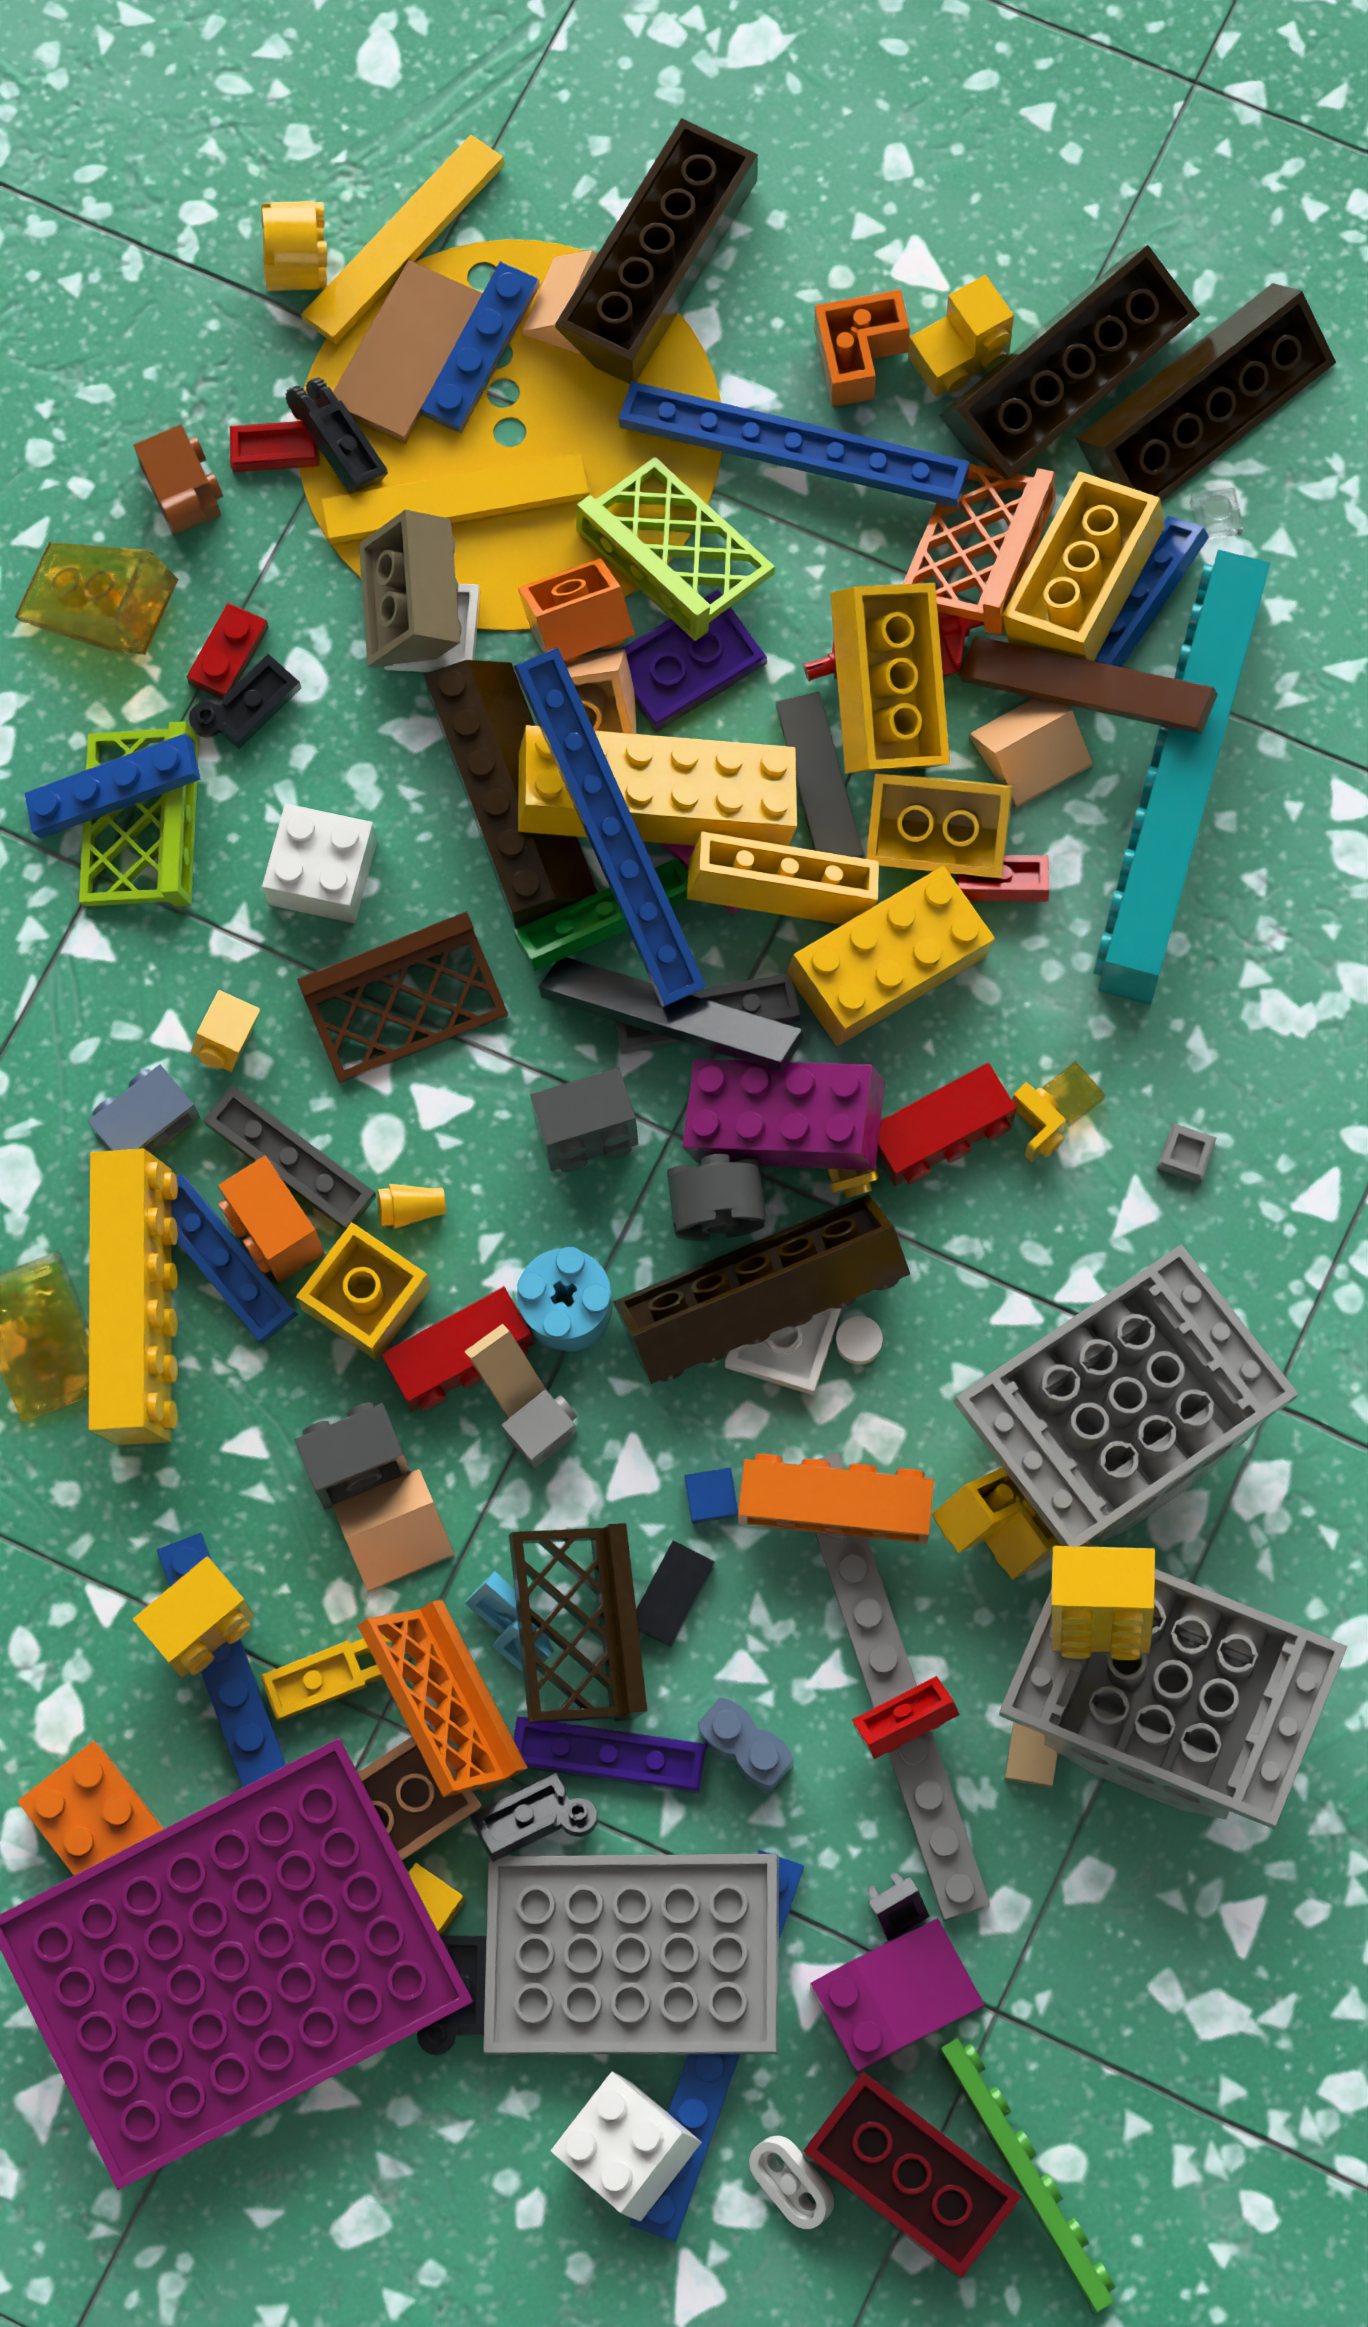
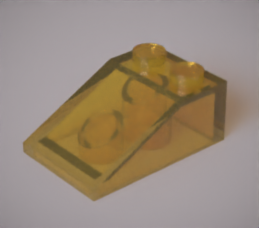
M49 542L15 617L20 622L111 652L145 655L179 579L151 550Z
M60 1251L0 1273V1371L22 1422L89 1397V1326Z

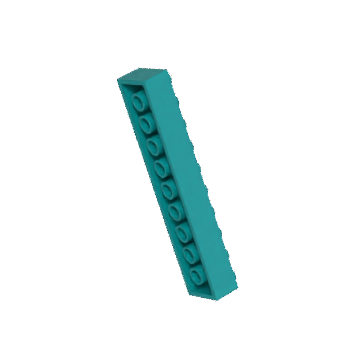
M1218 549L1214 565L1207 563L1204 565L1174 679L1214 687L1218 695L1202 734L1160 726L1128 848L1126 849L1120 870L1117 888L1110 906L1105 932H1103L1093 974L1101 976L1098 991L1150 1005L1152 1003L1270 562Z

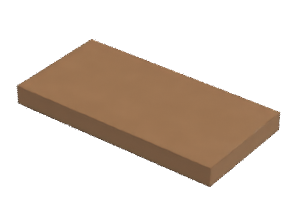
M408 260L333 391L338 401L341 400L354 420L406 444L422 416L421 407L483 293Z

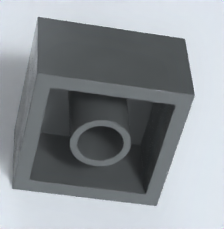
M619 1067L530 1094L535 1122L551 1171L560 1168L562 1172L575 1171L588 1164L587 1160L603 1155L607 1159L618 1158L631 1152L632 1146L639 1145L636 1117Z
M371 1402L358 1405L346 1413L347 1418L333 1424H329V1421L314 1423L302 1431L303 1436L294 1439L324 1510L333 1507L332 1505L411 1473L383 1403L376 1406Z

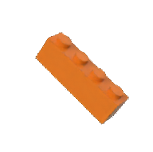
M756 1454L754 1460L744 1459L738 1524L927 1544L934 1479L924 1478L925 1473L915 1469L896 1470V1475L877 1473V1467L867 1464H850L849 1470L830 1468L828 1461L820 1459H803L802 1464L798 1465L783 1463V1458L777 1455Z

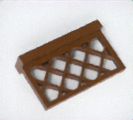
M467 911L297 979L339 1084L508 1016L507 1009L475 935L474 927ZM466 945L470 946L475 958V964L469 977L445 968L451 951ZM443 955L439 965L429 961ZM420 964L436 971L427 994L402 984L409 968ZM478 969L485 984L474 980ZM401 972L397 982L386 978ZM441 974L466 984L457 1006L432 997ZM378 981L394 988L384 1011L360 1002L367 985ZM471 986L489 993L495 1010L480 1016L463 1010L462 1006ZM358 989L354 999L344 995ZM399 991L424 1000L414 1024L390 1014ZM336 998L350 1004L351 1008L342 1028H339L323 1020L317 1005ZM429 1003L453 1013L447 1029L435 1033L419 1026ZM357 1008L381 1017L372 1041L347 1031ZM459 1015L469 1019L465 1022L455 1025ZM387 1020L411 1030L403 1047L392 1050L377 1043ZM328 1030L339 1034L335 1045H333ZM416 1032L427 1036L413 1042ZM344 1037L369 1047L363 1062L346 1070L343 1069L337 1055ZM374 1049L385 1053L370 1059Z

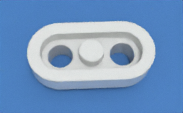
M771 2136L752 2150L749 2159L752 2175L793 2225L802 2229H812L820 2225L831 2215L834 2208V2197L830 2187L792 2141L783 2136ZM776 2154H778L782 2158V2160L785 2162V2166L781 2165L777 2161ZM807 2192L812 2195V2197L815 2199L816 2204L810 2202L807 2196Z

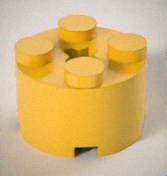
M323 202L261 203L262 228H264L263 259L266 291L318 290L319 288H326L327 247L323 231L325 227Z

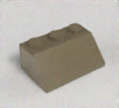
M405 509L359 543L367 666L372 668L437 659L460 643L462 626L458 618V581L455 578V540L452 537L451 519Z

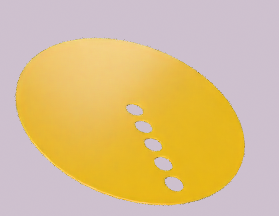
M504 239L476 242L449 248L414 262L472 289L474 288L468 282L469 271L474 266L482 263L490 264L497 268L501 261L539 278L540 287L509 343L513 351L512 359L505 367L495 369L462 433L421 416L405 444L356 421L388 469V474L382 481L357 492L582 453L589 495L595 500L656 457L708 505L718 478L722 452L620 428L618 418L630 384L595 368L581 354L523 335L522 330L554 257L586 251L563 244L537 240ZM396 281L336 345L326 338L311 366L305 385H307L309 380L320 377L327 383V387H330L332 392L334 391ZM678 312L636 382L721 402L715 374L705 350L692 328ZM501 379L514 382L519 389L517 401L505 408L494 406L487 397L490 385ZM508 418L519 420L526 429L524 440L513 447L503 446L494 438L495 426L500 421ZM319 449L320 466L299 468L304 493L312 514L329 542L322 498L349 493ZM655 475L640 485V492L666 494L667 486ZM582 500L451 523L452 537L455 540V578L458 584H477L481 590L477 627L479 630H531L518 587L599 558L603 560L621 586L624 598L639 588L576 531L577 504ZM615 503L607 509L616 517L634 518V504ZM639 504L638 518L665 519L666 505ZM670 506V520L696 521V513L690 507ZM638 530L637 537L644 544H664V531ZM669 531L668 545L684 546L692 533ZM365 539L332 544L331 546L340 558L361 578L359 543ZM674 557L667 558V565Z

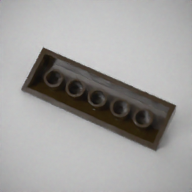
M683 118L680 119L555 323V328L595 368L628 384H631V381H637L755 186L758 175V154Z
M1149 245L1143 246L1124 256L939 416L966 451L1008 480L1187 327L1200 313Z
M1272 283L1079 435L1076 440L1092 471L1098 478L1159 497L1162 502L1332 367L1336 360L1303 292Z
M464 660L425 673L424 677L428 696L515 930L598 893L577 836L518 832L519 751L526 725L535 726L512 663Z
M867 1194L615 1300L613 1303L639 1363L652 1384L657 1381L673 1380L679 1377L685 1369L702 1362H716L722 1359L728 1351L742 1345L761 1343L771 1333L787 1326L796 1327L809 1322L813 1315L830 1308L846 1307L852 1304L856 1297L865 1293L891 1288L898 1283L899 1279L910 1275V1271L894 1226L871 1196Z

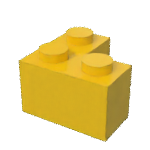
M985 274L948 295L947 315L944 318L909 337L908 358L935 397L946 391L950 393L956 392L963 388L970 381L971 377L983 370L990 372L1010 355L1014 314Z
M1003 1468L965 1484L931 1514L941 1528L945 1539L953 1545L958 1554L985 1541L993 1552L997 1563L1008 1573L1012 1580L1038 1568L1053 1555V1546H1061Z

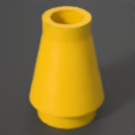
M388 1184L387 1189L377 1190V1207L381 1226L392 1225L394 1230L434 1216L446 1214L445 1195L442 1187L425 1188Z

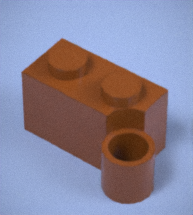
M182 424L133 444L139 464L172 536L221 516L216 501L223 497L221 488L214 473L205 475L200 464L206 461L202 447L196 436L188 439Z

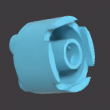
M565 1247L545 1252L528 1264L518 1280L517 1301L520 1314L529 1328L532 1338L541 1346L549 1349L565 1350V1352H576L593 1345L605 1333L612 1314L610 1283L602 1266L588 1254L581 1252L575 1247ZM563 1294L566 1297L572 1296L573 1304L567 1307L563 1302L558 1303L557 1297Z

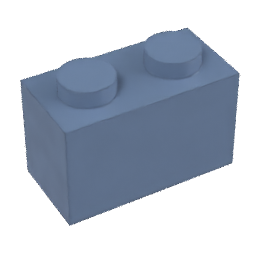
M159 1064L152 1071L145 1069L138 1073L130 1081L129 1089L116 1099L110 1097L101 1102L94 1109L93 1117L88 1120V1123L94 1134L108 1151L145 1148L153 1155L199 1119L200 1116L193 1102Z

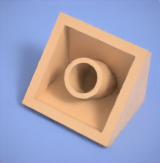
M588 250L554 257L522 330L523 335L581 354L555 328V323L596 258V252Z
M1032 698L969 734V738L999 784L1013 785L1012 804L1015 809L1093 765L1073 710L1065 704Z
M420 1469L332 1505L368 1592L455 1556Z

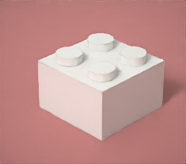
M285 803L262 885L268 905L355 924L377 845L373 822Z
M611 2072L557 2141L551 2152L621 2214L641 2222L702 2142L633 2082Z

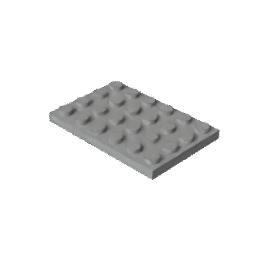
M777 1854L505 1856L495 1862L489 1856L483 2053L486 2055L778 2054L779 1856Z

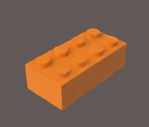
M95 1740L17 1801L73 1875L165 1829L104 1749Z

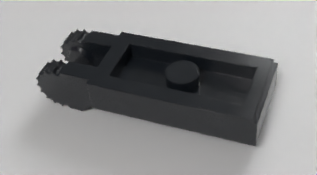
M316 377L309 380L307 385H305L306 391L297 385L286 390L285 399L287 401L286 404L289 406L288 408L291 409L296 419L302 421V424L349 494L384 479L388 474V469L341 400L338 401L330 387H327L324 379Z

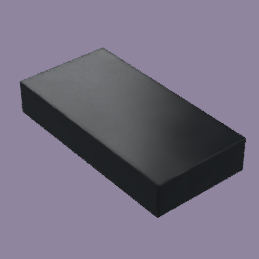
M673 1540L636 1609L638 1631L672 1648L715 1566V1561Z

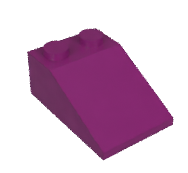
M938 1918L853 1959L810 1983V1989L856 2075L985 2006Z

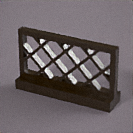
M626 1523L608 1524L603 1528L519 1531L509 1534L528 1723L598 1719L626 1721L634 1720L646 1713L648 1710ZM574 1541H591L593 1561L585 1571L564 1553ZM552 1542H564V1544L559 1549ZM539 1543L553 1556L540 1573L525 1561L523 1544ZM557 1561L578 1578L565 1595L544 1578ZM593 1570L595 1572V1580L590 1576ZM527 1576L533 1580L529 1586L527 1584ZM582 1583L591 1589L598 1599V1608L590 1618L569 1600ZM537 1585L558 1602L545 1620L530 1608L529 1595ZM562 1608L567 1610L583 1625L570 1642L549 1625ZM598 1617H600V1626L595 1623ZM532 1623L538 1627L534 1633L532 1631ZM588 1630L601 1640L603 1644L604 1654L595 1665L575 1648V1645ZM542 1632L563 1649L550 1667L535 1655L534 1642ZM567 1655L571 1656L588 1671V1674L575 1690L554 1672ZM604 1663L606 1674L600 1670ZM537 1670L543 1675L539 1679V1681L537 1678ZM593 1677L608 1689L609 1707L595 1708L580 1695ZM547 1680L568 1697L559 1710L541 1711L539 1690ZM574 1702V1703H575L576 1705H578L581 1709H568V1708H569V1707L571 1706V1704Z

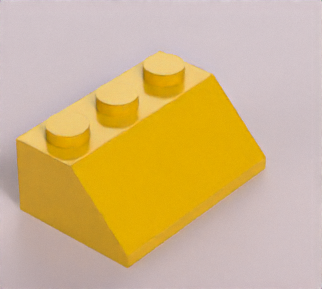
M886 772L875 773L866 859L879 861V866L935 871L944 865L949 873L1002 878L1013 785Z

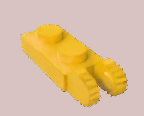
M381 1634L385 1643L388 1645L391 1641L388 1638H386L383 1634ZM364 1638L352 1643L349 1640L262 1674L260 1677L276 1720L281 1722L367 1687V1683L384 1679L377 1664L364 1670L360 1669L356 1656L370 1653Z

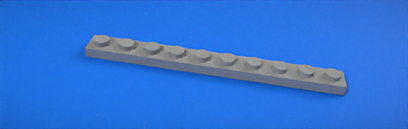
M839 1452L819 1458L820 1460L828 1461L830 1468L844 1469ZM814 1532L874 1709L916 1687L917 1684L868 1538ZM930 1730L901 1745L897 1750L888 1752V1756L943 1921H947L990 1907V1902L933 1732Z

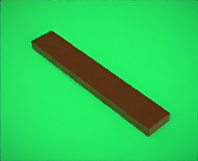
M974 636L958 673L960 679L966 683L1196 734H1202L1218 695L1214 687L978 636Z

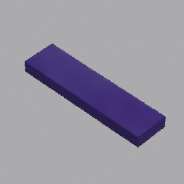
M517 1716L513 1740L529 1769L700 1793L706 1753V1744L560 1722L529 1724L528 1718Z

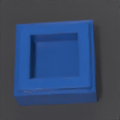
M731 1468L684 1475L692 1524L738 1517Z

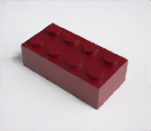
M865 2072L860 2074L802 2152L807 2159L958 2279L965 2275L1022 2197Z

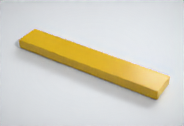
M470 135L301 314L303 322L336 345L393 285L408 260L414 262L505 166L503 156L473 135Z
M582 453L322 498L328 539L330 545L366 539L405 509L449 518L451 523L580 501L589 496Z

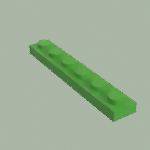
M958 2038L943 2046L939 2053L1093 2313L1099 2312L1112 2304L1114 2300L1109 2292L1116 2287L1101 2262L1094 2266L1083 2250V2247L1089 2244L1085 2233L1075 2218L1066 2221L1057 2206V2203L1063 2200L1057 2186L1049 2174L1043 2177L1039 2176L1031 2162L1037 2156L1032 2144L1022 2130L1015 2134L1005 2118L1006 2115L1011 2113L1007 2102L997 2087L988 2090L979 2075L986 2068L971 2043L963 2047Z

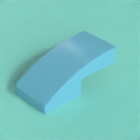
M494 1571L471 1594L465 1604L501 1634L492 1647L523 1672L515 1590ZM532 1623V1631L534 1633L538 1627ZM542 1632L534 1642L535 1655L542 1662H545L554 1651L547 1635Z

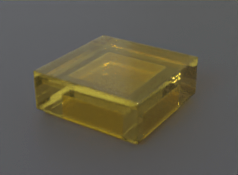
M1076 1061L1042 1087L1056 1101L1058 1105L1056 1110L1066 1119V1124L1069 1127L1105 1099L1103 1091Z

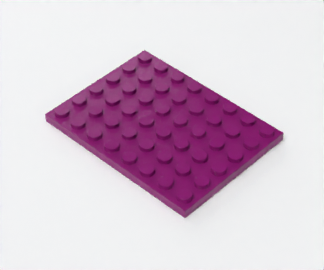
M340 1738L0 1914V1950L117 2190L126 2187L473 2002Z

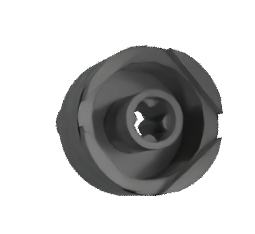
M715 1154L703 1157L701 1159L702 1166H677L667 1170L673 1226L675 1227L677 1238L704 1241L710 1240L709 1234L725 1233L726 1238H732L756 1232L765 1226L766 1211L761 1172L757 1159H744L730 1163L729 1155Z

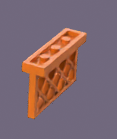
M969 464L967 479L978 481L982 487L963 496L961 495L958 508L936 503L903 584H917L934 577L940 586V589L936 590L937 612L984 622L985 632L1002 635L1005 629L1002 614L1036 552L1056 502L1055 472L1037 468L1034 477L1015 474L1012 478L1006 480L991 468ZM1008 488L1024 491L1021 498L1005 505L997 494ZM989 497L996 509L976 517L970 505ZM958 510H962L968 521L948 529L943 522V518ZM1003 518L1009 526L1008 531L990 538L984 526ZM976 531L982 542L962 550L955 539ZM948 543L954 555L934 563L929 555L930 550ZM990 552L995 559L994 565L977 572L970 560ZM962 564L969 576L948 584L941 573ZM974 586L981 593L978 605L959 601L956 594Z
M443 1600L432 1601L418 1610L367 1618L357 1625L443 1798L481 1789L483 1793L492 1791L527 1769ZM381 1634L392 1641V1648L385 1643ZM405 1652L416 1660V1666H413L404 1658ZM403 1677L414 1684L413 1691L407 1687ZM426 1695L437 1703V1710L426 1702ZM424 1719L435 1727V1733L428 1729ZM448 1738L459 1746L458 1752L447 1744ZM445 1762L457 1770L456 1781H454Z

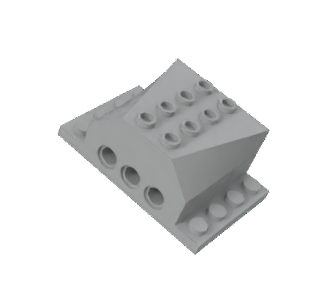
M1181 1244L956 1396L953 1403L1061 1546L1084 1547L1095 1538L1101 1543L1128 1531L1200 1481L1246 1442L1260 1423L1295 1400L1298 1392Z
M1089 1542V1543L1086 1544L1084 1547H1100V1546L1095 1545V1544ZM1155 1569L1154 1616L1150 1654L1140 1653V1658L1137 1660L1111 1658V1652H1091V1657L1084 1659L1065 1658L1061 1656V1651H1052L1051 1588L1003 1701L999 1716L1044 1734L1046 1746L1089 1773L1173 1808L1225 1820L1231 1811L1275 1830L1347 1646Z

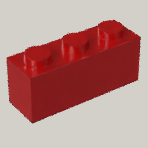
M988 1062L882 1119L877 1158L894 1186L905 1180L908 1184L916 1183L930 1174L932 1171L930 1167L944 1159L948 1163L954 1162L968 1154L972 1150L970 1145L985 1137L988 1141H992L1006 1134L1012 1128L1010 1123L1014 1122L1017 1108Z
M505 1286L381 1353L385 1366L411 1412L420 1407L423 1411L438 1406L446 1400L447 1396L445 1393L461 1384L463 1388H469L481 1382L483 1379L465 1351L501 1324L510 1331L524 1355L526 1356L529 1353L527 1348L534 1345L532 1334Z

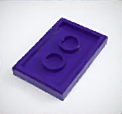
M717 589L704 597V599L711 604L720 598L722 594ZM731 607L709 622L708 632L696 641L670 618L622 648L625 649L634 687L635 704L655 732H658L767 664L766 655Z

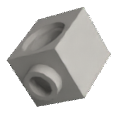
M546 1389L501 1424L504 1435L533 1470L577 1435L576 1427L573 1423L577 1415L572 1407L561 1395L553 1399Z

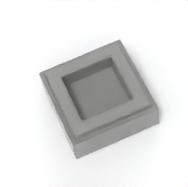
M1173 1123L1157 1169L1201 1184L1217 1138Z

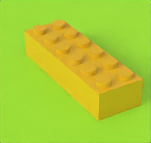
M526 725L519 751L518 832L587 837L540 727ZM595 731L643 842L695 846L701 832L790 846L797 828L795 747Z
M145 1148L90 1152L89 1430L116 1445L171 1442V1429L176 1428L178 1421L176 1403L171 1401V1383L176 1382L178 1375L176 1357L171 1355V1337H175L178 1330L176 1311L171 1309V1291H175L178 1284L177 1269L175 1264L171 1263V1245H176L178 1239L177 1223L172 1217V1200L177 1198L178 1184L172 1169Z

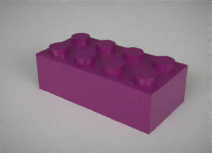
M694 1059L682 1147L698 1164H702L701 1159L705 1156L727 1154L729 1155L730 1163L744 1159H757L759 1166L875 1171L886 1082L873 1065L789 1062L782 1073L744 1060Z

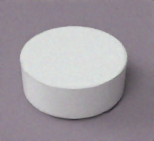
M853 1316L846 1319L839 1326L836 1333V1348L839 1355L845 1361L854 1365H864L873 1361L881 1351L882 1332L878 1324L872 1319L865 1316Z

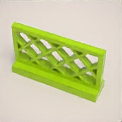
M656 457L595 500L589 495L577 504L576 531L694 641L708 632L709 622L774 575L775 566ZM655 475L667 486L666 494L640 492V485ZM615 503L634 504V518L616 517L607 509ZM639 504L666 505L665 519L638 518ZM670 506L690 507L696 513V521L670 520ZM638 530L664 531V544H644L637 537ZM669 531L695 533V547L668 545ZM700 533L719 534L726 540V549L700 547ZM667 558H693V573L674 572L667 565ZM699 559L725 560V575L698 573ZM730 561L750 562L757 570L749 576L730 575ZM698 585L724 586V595L709 604L697 593Z
M186 721L169 722L168 729L88 734L86 770L101 765L99 764L100 746L119 745L126 752L123 755L125 756L146 748L150 743H160L184 733L193 740L198 764L199 737ZM134 744L130 749L126 746ZM197 781L163 793L162 797L149 810L140 802L134 804L144 815L126 833L113 821L125 808L103 815L97 821L95 818L83 823L79 903L83 907L170 902L174 907L192 906ZM161 813L160 822H159V821L156 819V817ZM153 822L160 829V838L145 852L133 840ZM109 824L122 837L102 855L95 848V837ZM130 844L142 857L122 875L110 862ZM94 855H96L99 858L95 863ZM159 855L157 864L154 859ZM151 864L158 871L157 889L138 890L131 882ZM107 866L119 880L107 892L93 893V879ZM126 887H128V888L131 889L132 891H123V890H124Z

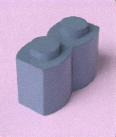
M718 1698L698 1722L699 1735L703 1743L706 1744V1747L716 1756L729 1762H735L743 1778L761 1791L773 1793L793 1769L794 1759L786 1744L776 1735L766 1730L757 1729L753 1719L746 1710L731 1700Z

